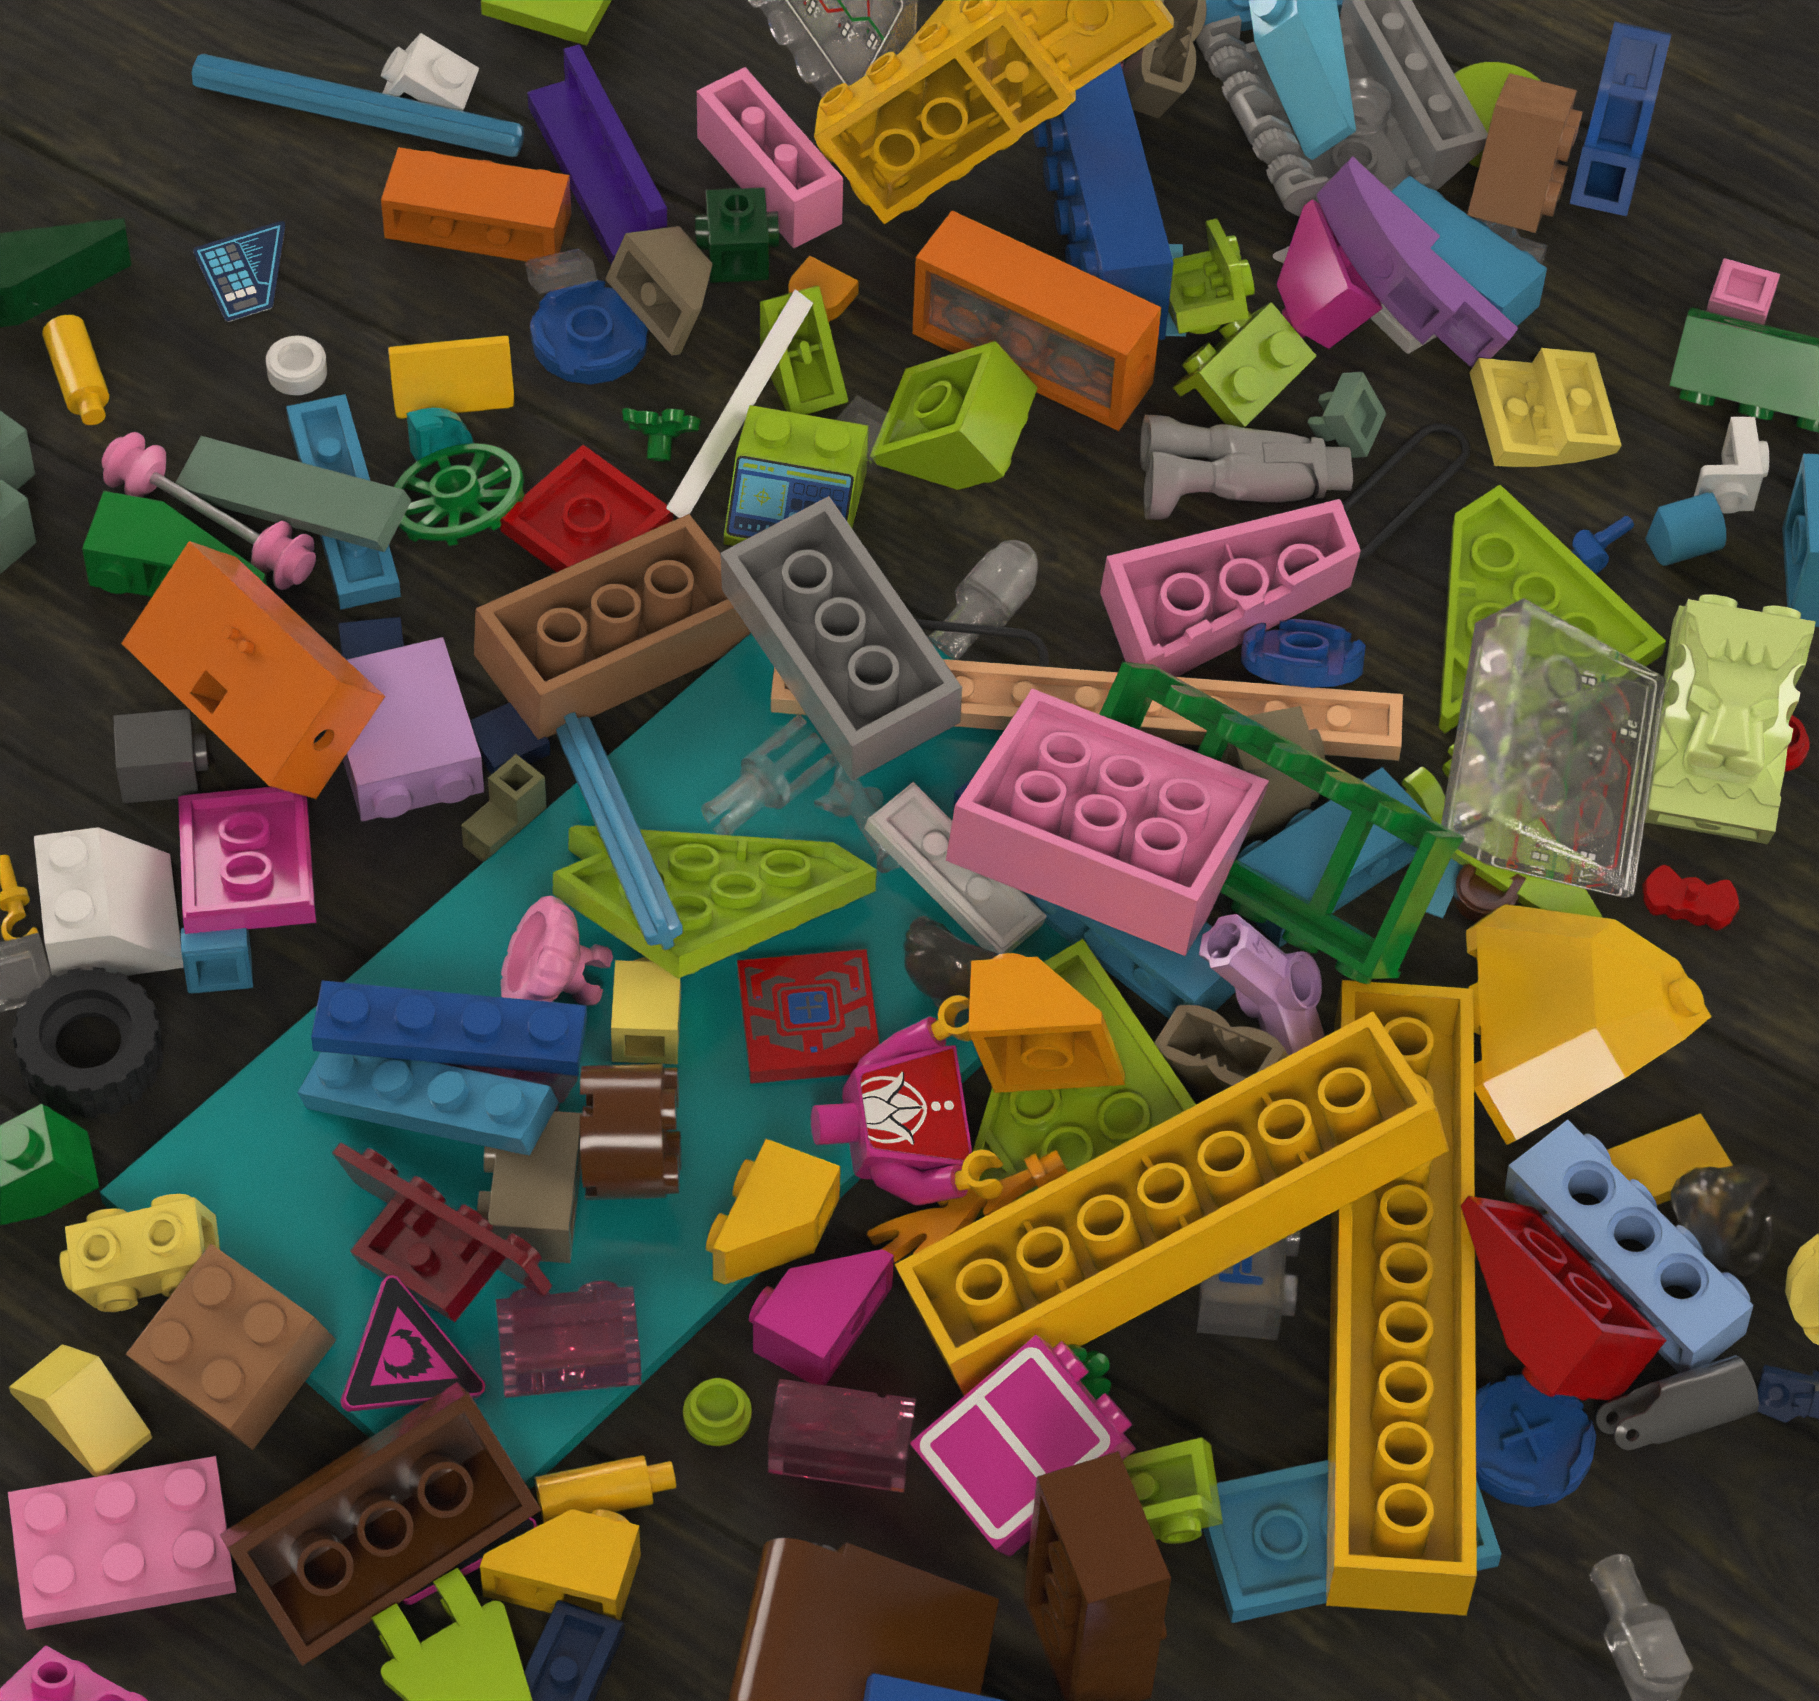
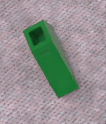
M103 491L82 548L89 586L100 587L105 591L115 594L127 592L152 597L189 541L237 557L264 584H266V576L262 571L165 502Z
M40 1104L0 1125V1225L45 1216L99 1188L87 1130L44 1104Z

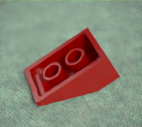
M1468 1195L1461 1204V1209L1507 1347L1525 1365L1522 1369L1525 1379L1538 1391L1550 1397L1555 1395L1574 1396L1584 1401L1588 1398L1610 1401L1620 1398L1667 1340L1535 1207Z

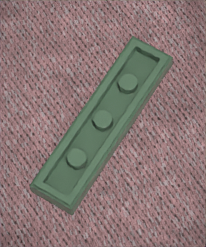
M204 436L199 438L175 484L210 505L275 523L286 521L297 529L381 552L386 551L411 503V499L403 489Z

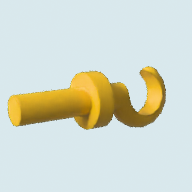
M0 855V884L2 888L0 892V909L8 911L1 925V934L5 942L11 946H27L38 936L37 928L32 927L26 935L18 938L12 937L11 931L15 923L26 916L24 906L30 901L28 891L24 887H18L10 856Z

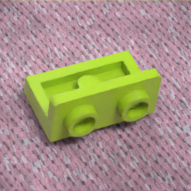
M1217 218L1205 221L1209 251L1173 259L1168 312L1179 334L1186 332L1205 334L1215 331L1222 324L1249 319L1245 296L1255 293L1251 268L1247 259L1241 260L1235 235L1226 237Z
M1272 302L1252 314L1248 311L1249 319L1222 324L1218 331L1224 338L1215 347L1208 342L1183 362L1182 366L1188 373L1173 386V389L1180 397L1196 388L1225 424L1244 428L1316 357V354Z
M1202 1437L1131 1454L1123 1460L1155 1540L1160 1539L1162 1542L1170 1544L1189 1542L1202 1536L1201 1529L1223 1524L1211 1444Z

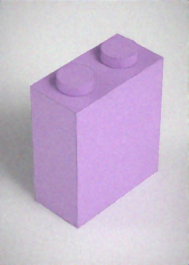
M443 637L347 660L385 695V698L343 759L361 822L379 817H397L408 810L436 803H456L470 795L484 792L481 754Z

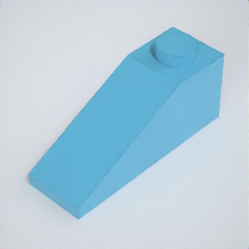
M1249 0L1256 47L1305 156L1314 160L1356 132L1337 1Z

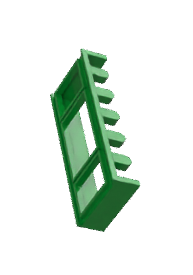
M1122 662L1099 715L1139 730L1153 700L1207 730L1197 753L1220 761L1227 744L1230 743L1352 812L1311 901L1235 859L1220 891L1222 894L1233 899L1230 908L1252 921L1266 923V920H1269L1285 929L1282 938L1301 950L1310 953H1318L1321 950L1337 959L1334 968L1350 979L1370 984L1372 979L1399 978L1401 972L1398 969L1452 855L1463 842L1464 837L1153 664ZM1373 824L1417 848L1376 939L1332 914Z

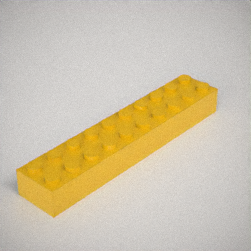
M1342 980L1334 1032L1374 1011L1436 1105L1449 1151L1332 1213L1326 1606L1467 1615L1477 1577L1475 1248L1461 1209V1204L1468 1195L1475 1197L1473 989L1381 982L1364 984L1358 981Z

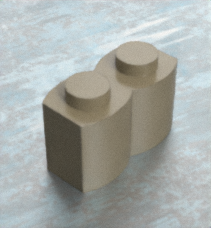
M1161 0L1174 17V27L1133 53L1122 69L1134 111L1160 118L1191 84L1196 70V51L1193 42L1201 33L1205 23L1207 12L1206 0Z
M1197 1005L1177 1006L1154 1042L1187 1092L1202 1101L1289 1056L1282 1044L1269 1033L1252 1027H1230L1221 1015L1211 1009Z

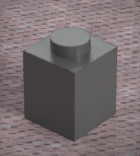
M190 709L113 716L116 771L123 803L178 799V796L199 794L198 772L209 771L208 744L206 733L194 734Z

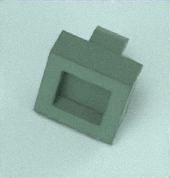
M1363 372L1342 373L1334 392L1324 393L1318 399L1324 410L1323 416L1310 417L1307 423L1317 438H1323L1324 441L1336 439L1340 447H1350L1351 458L1367 457L1387 413Z

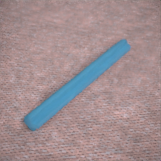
M198 55L192 68V82L197 88L507 157H517L524 141V129L519 123L212 55Z
M575 712L569 713L564 716L565 724L556 729L558 740L645 941L650 946L660 944L663 950L670 949L675 946L673 939L683 932L681 921L592 721L587 716L577 718Z

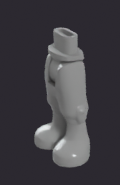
M1145 415L1143 419L1140 437L1141 469L1146 471L1144 483V514L1146 520L1169 518L1180 497L1188 493L1210 492L1225 499L1237 501L1289 502L1309 498L1312 494L1315 498H1324L1326 490L1351 491L1353 469L1350 447H1325L1323 438L1312 437L1310 441L1309 438L1290 433L1243 428L1227 424L1204 428L1180 423L1169 416ZM1187 458H1208L1212 462Z

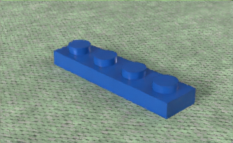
M322 980L311 1040L313 1051L578 1076L587 1023L586 1005Z

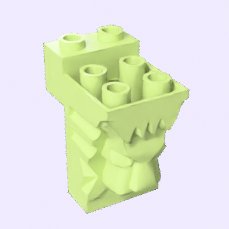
M1702 595L1699 601L1688 599L1686 606H1679L1673 619L1661 691L1665 693L1643 822L1768 844L1776 830L1787 748L1793 733V728L1789 726V720L1800 697V692L1795 686L1806 666L1816 621L1800 619L1801 613L1799 611L1783 606H1765L1762 612L1737 608L1738 602L1736 600L1720 595Z

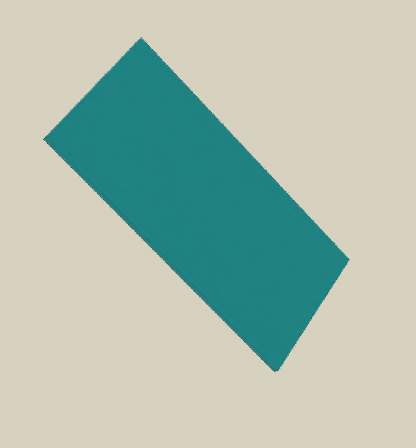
M750 633L607 756L639 829L834 842L877 869L876 891L852 901L842 908L834 909L807 921L792 930L782 932L755 944L745 951L735 953L701 968L693 974L681 977L678 1064H664V1068H678L679 1108H677V1130L668 1131L681 1132L682 1168L679 1171V1194H667V1198L585 1200L586 1188H583L581 1170L571 1263L540 1261L538 1267L552 1284V1287L544 1297L501 1271L496 1270L456 1322L451 1321L417 1300L485 1382V1391L478 1398L472 1399L529 1490L535 1485L534 1477L546 1475L760 1274L757 1273L726 1285L714 1281L713 1253L706 1251V1242L719 1213L729 1215L737 1199L733 1197L732 1191L742 1163L745 1159L756 1160L765 1139L841 1166L840 1198L861 1179L855 1176L853 1172L849 1143L816 1145L811 1130L813 1106L843 1103V1087L850 1075L750 1084L737 976V960L867 949L879 1045L894 1033L927 1017H933L938 1020L939 1007L944 1000L951 996H965L970 1000L971 961L990 960L992 957L864 828L869 817L912 782L952 820L954 791L974 777L1004 730L953 726L851 781L807 715L771 712L774 666L752 633ZM933 645L942 659L953 660ZM575 783L344 983L501 997L500 980L503 978L501 970L504 959L508 955L507 949L511 937L517 931L516 927L529 907L541 897H556L553 895V872L583 860L568 850L569 828L575 825L596 826L578 784ZM562 901L574 913L577 920L579 944L587 948L592 947L594 944L605 946L612 951L613 955L610 968L585 965L582 973L587 983L600 986L603 992L600 1001L596 1005L586 1006L587 1023L579 1075L573 1076L446 1063L439 1064L551 1086L559 1101L555 1111L582 1113L583 1106H586V1094L580 1095L582 1066L656 1063L612 1062L611 1020L615 960L634 961L645 956ZM1043 923L1037 931L1010 953L1026 957L1037 956L1044 962L1073 944ZM564 991L552 1001L580 1005L573 999L572 994ZM316 1006L102 1189L100 1195L102 1203L108 1209H123L131 1212L151 1207L152 1200L160 1196L186 1194L191 1196V1198L195 1197L216 1215L220 1250L314 1316L336 1339L335 1343L305 1382L367 1437L371 1438L422 1404L351 1412L346 1411L341 1406L340 1400L380 1284L384 1280L360 1265L350 1250L388 1203L355 1184L333 1156L332 1152L340 1143L345 1144L361 1155L367 1148L373 1149L394 1165L399 1172L398 1177L408 1183L414 1176L420 1177L438 1190L446 1200L444 1204L455 1211L464 1204L477 1212L479 1192L491 1191L493 1173L484 1172L485 1146L307 1109L297 1092L321 1053L313 1051L311 1040ZM964 1009L957 1014L954 1021L955 1028L962 1027L969 1022V1009ZM954 1036L946 1038L945 1046L956 1045L961 1083H963L982 1066V1063L972 1040L961 1041Z

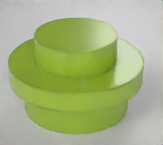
M713 1378L700 1383L688 1394L684 1402L683 1420L686 1429L692 1437L707 1445L723 1446L731 1444L746 1433L751 1423L752 1408L747 1394L735 1383L726 1379Z

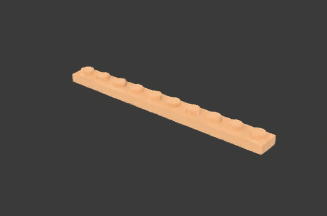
M943 659L962 686L961 720L955 727L1005 730L1032 688L1099 714L1118 673ZM774 667L771 712L807 715ZM1176 677L1245 716L1301 706L1309 730L1317 729L1320 733L1325 755L1399 761L1402 744L1403 694ZM1153 700L1139 729L1171 743L1201 745L1207 730Z

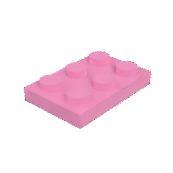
M216 1456L8 1492L22 1615L26 1630L237 1592L231 1553L220 1536L221 1533L227 1530Z

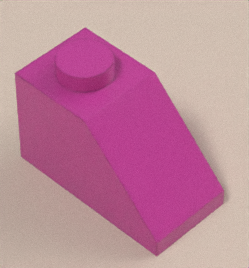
M1312 199L1303 206L1276 285L1285 305V308L1282 310V315L1301 338L1307 336L1329 349L1383 308L1380 300L1365 283L1345 254L1326 220L1320 203Z
M880 1249L788 1269L775 1289L767 1286L762 1290L750 1311L749 1322L753 1324V1352L823 1390L892 1289L894 1255Z

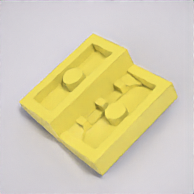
M1541 348L1532 363L1478 358L1469 372L1494 466L1539 467L1577 463L1615 454L1622 446L1595 353Z

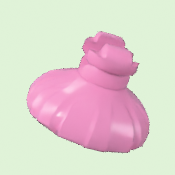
M554 896L541 897L529 907L516 927L517 931L511 937L507 949L508 955L504 959L501 970L503 977L500 980L501 997L552 1002L564 991L572 994L573 999L580 1005H596L601 999L603 989L598 985L587 983L582 973L585 965L610 968L613 959L612 951L608 947L594 944L590 948L580 945L578 925L574 913L562 900Z

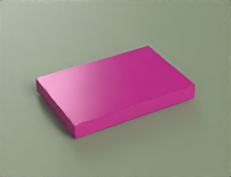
M274 787L178 796L182 910L185 934L316 923L308 799L306 796Z

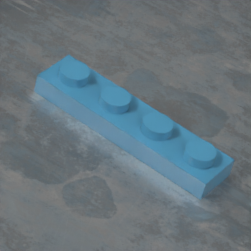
M346 394L286 406L288 423L299 462L370 481ZM320 535L340 610L401 597L399 579L389 545L385 552Z
M321 1052L297 1092L307 1109L529 1156L559 1103L551 1086L434 1062Z

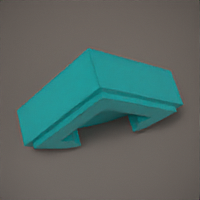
M425 408L407 413L410 451L416 461L447 447L473 443V438L461 418L450 410Z

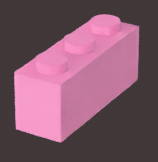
M746 67L697 90V138L742 189L765 188L767 212L778 211L779 232L793 249L842 224L843 177Z

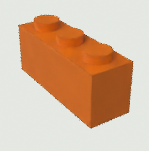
M398 147L381 198L384 237L556 266L571 217L570 175L553 173L543 169L535 170L498 164L488 160H473L443 155L433 151H418Z

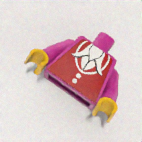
M956 995L949 997L939 1007L938 1020L933 1017H927L894 1033L863 1056L843 1087V1103L814 1105L811 1112V1130L816 1145L849 1143L855 1176L862 1179H872L877 1187L917 1206L962 1198L967 1194L968 1189H973L978 1196L984 1199L992 1200L997 1198L1003 1190V1186L997 1179L979 1181L980 1176L985 1170L990 1168L998 1169L1004 1164L989 1150L980 1149L972 1152L956 1045L945 1046L946 1038L954 1036L961 1041L972 1040L968 1033L969 1022L958 1028H955L954 1023L955 1017L960 1011L969 1009L970 1000L965 996Z

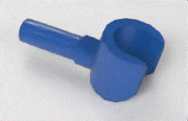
M1624 516L1594 535L1590 530H1581L1576 533L1572 541L1574 550L1571 552L1597 574L1609 561V556L1604 549L1610 543L1632 530L1634 522L1630 517Z

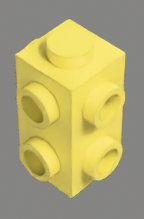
M186 1194L160 1196L152 1200L151 1207L131 1212L123 1209L95 1211L86 1217L87 1222L65 1227L67 1250L62 1251L60 1254V1268L67 1288L94 1308L103 1312H118L131 1309L138 1305V1298L160 1293L170 1297L210 1244L220 1250L216 1215L195 1197L191 1198V1196Z

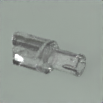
M1008 540L1001 542L995 549L986 553L955 589L958 605L943 622L1003 627L1028 599L1036 585V574L1039 567L1036 554L1031 547L1019 540ZM936 630L928 636V639L953 660H960L961 656L980 634Z
M801 715L794 717L745 756L741 761V777L711 801L702 805V814L708 824L727 809L731 810L713 828L717 834L732 835L738 827L764 806L776 809L784 808L838 764V760L830 752L808 768L791 784L788 783L785 776L822 745L823 741L816 733L808 736L777 762L773 763L768 758V756L782 747L806 725L807 722Z
M1624 1554L1613 1555L1599 1561L1592 1567L1593 1573H1590L1589 1576L1594 1585H1596L1611 1619L1604 1631L1603 1638L1609 1651L1612 1653L1632 1701H1677L1693 1667L1674 1628L1669 1612L1665 1607L1649 1603L1634 1570L1632 1559Z

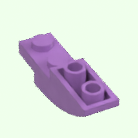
M1353 156L1317 193L1316 196L1326 220L1356 271L1380 302L1422 345L1435 334L1464 362L1473 368L1478 358H1492L1518 330L1516 325L1431 249L1440 235Z

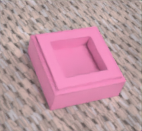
M1724 258L1706 311L1764 325L1780 274Z

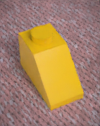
M570 1509L485 1553L480 1564L483 1596L552 1613L556 1602L561 1600L621 1620L641 1556L639 1525L632 1524L622 1515L608 1510H594L591 1513Z

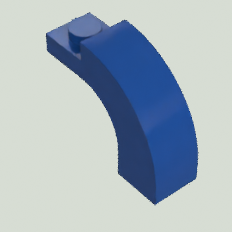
M1614 22L1587 137L1582 148L1569 204L1627 216L1657 99L1671 33Z

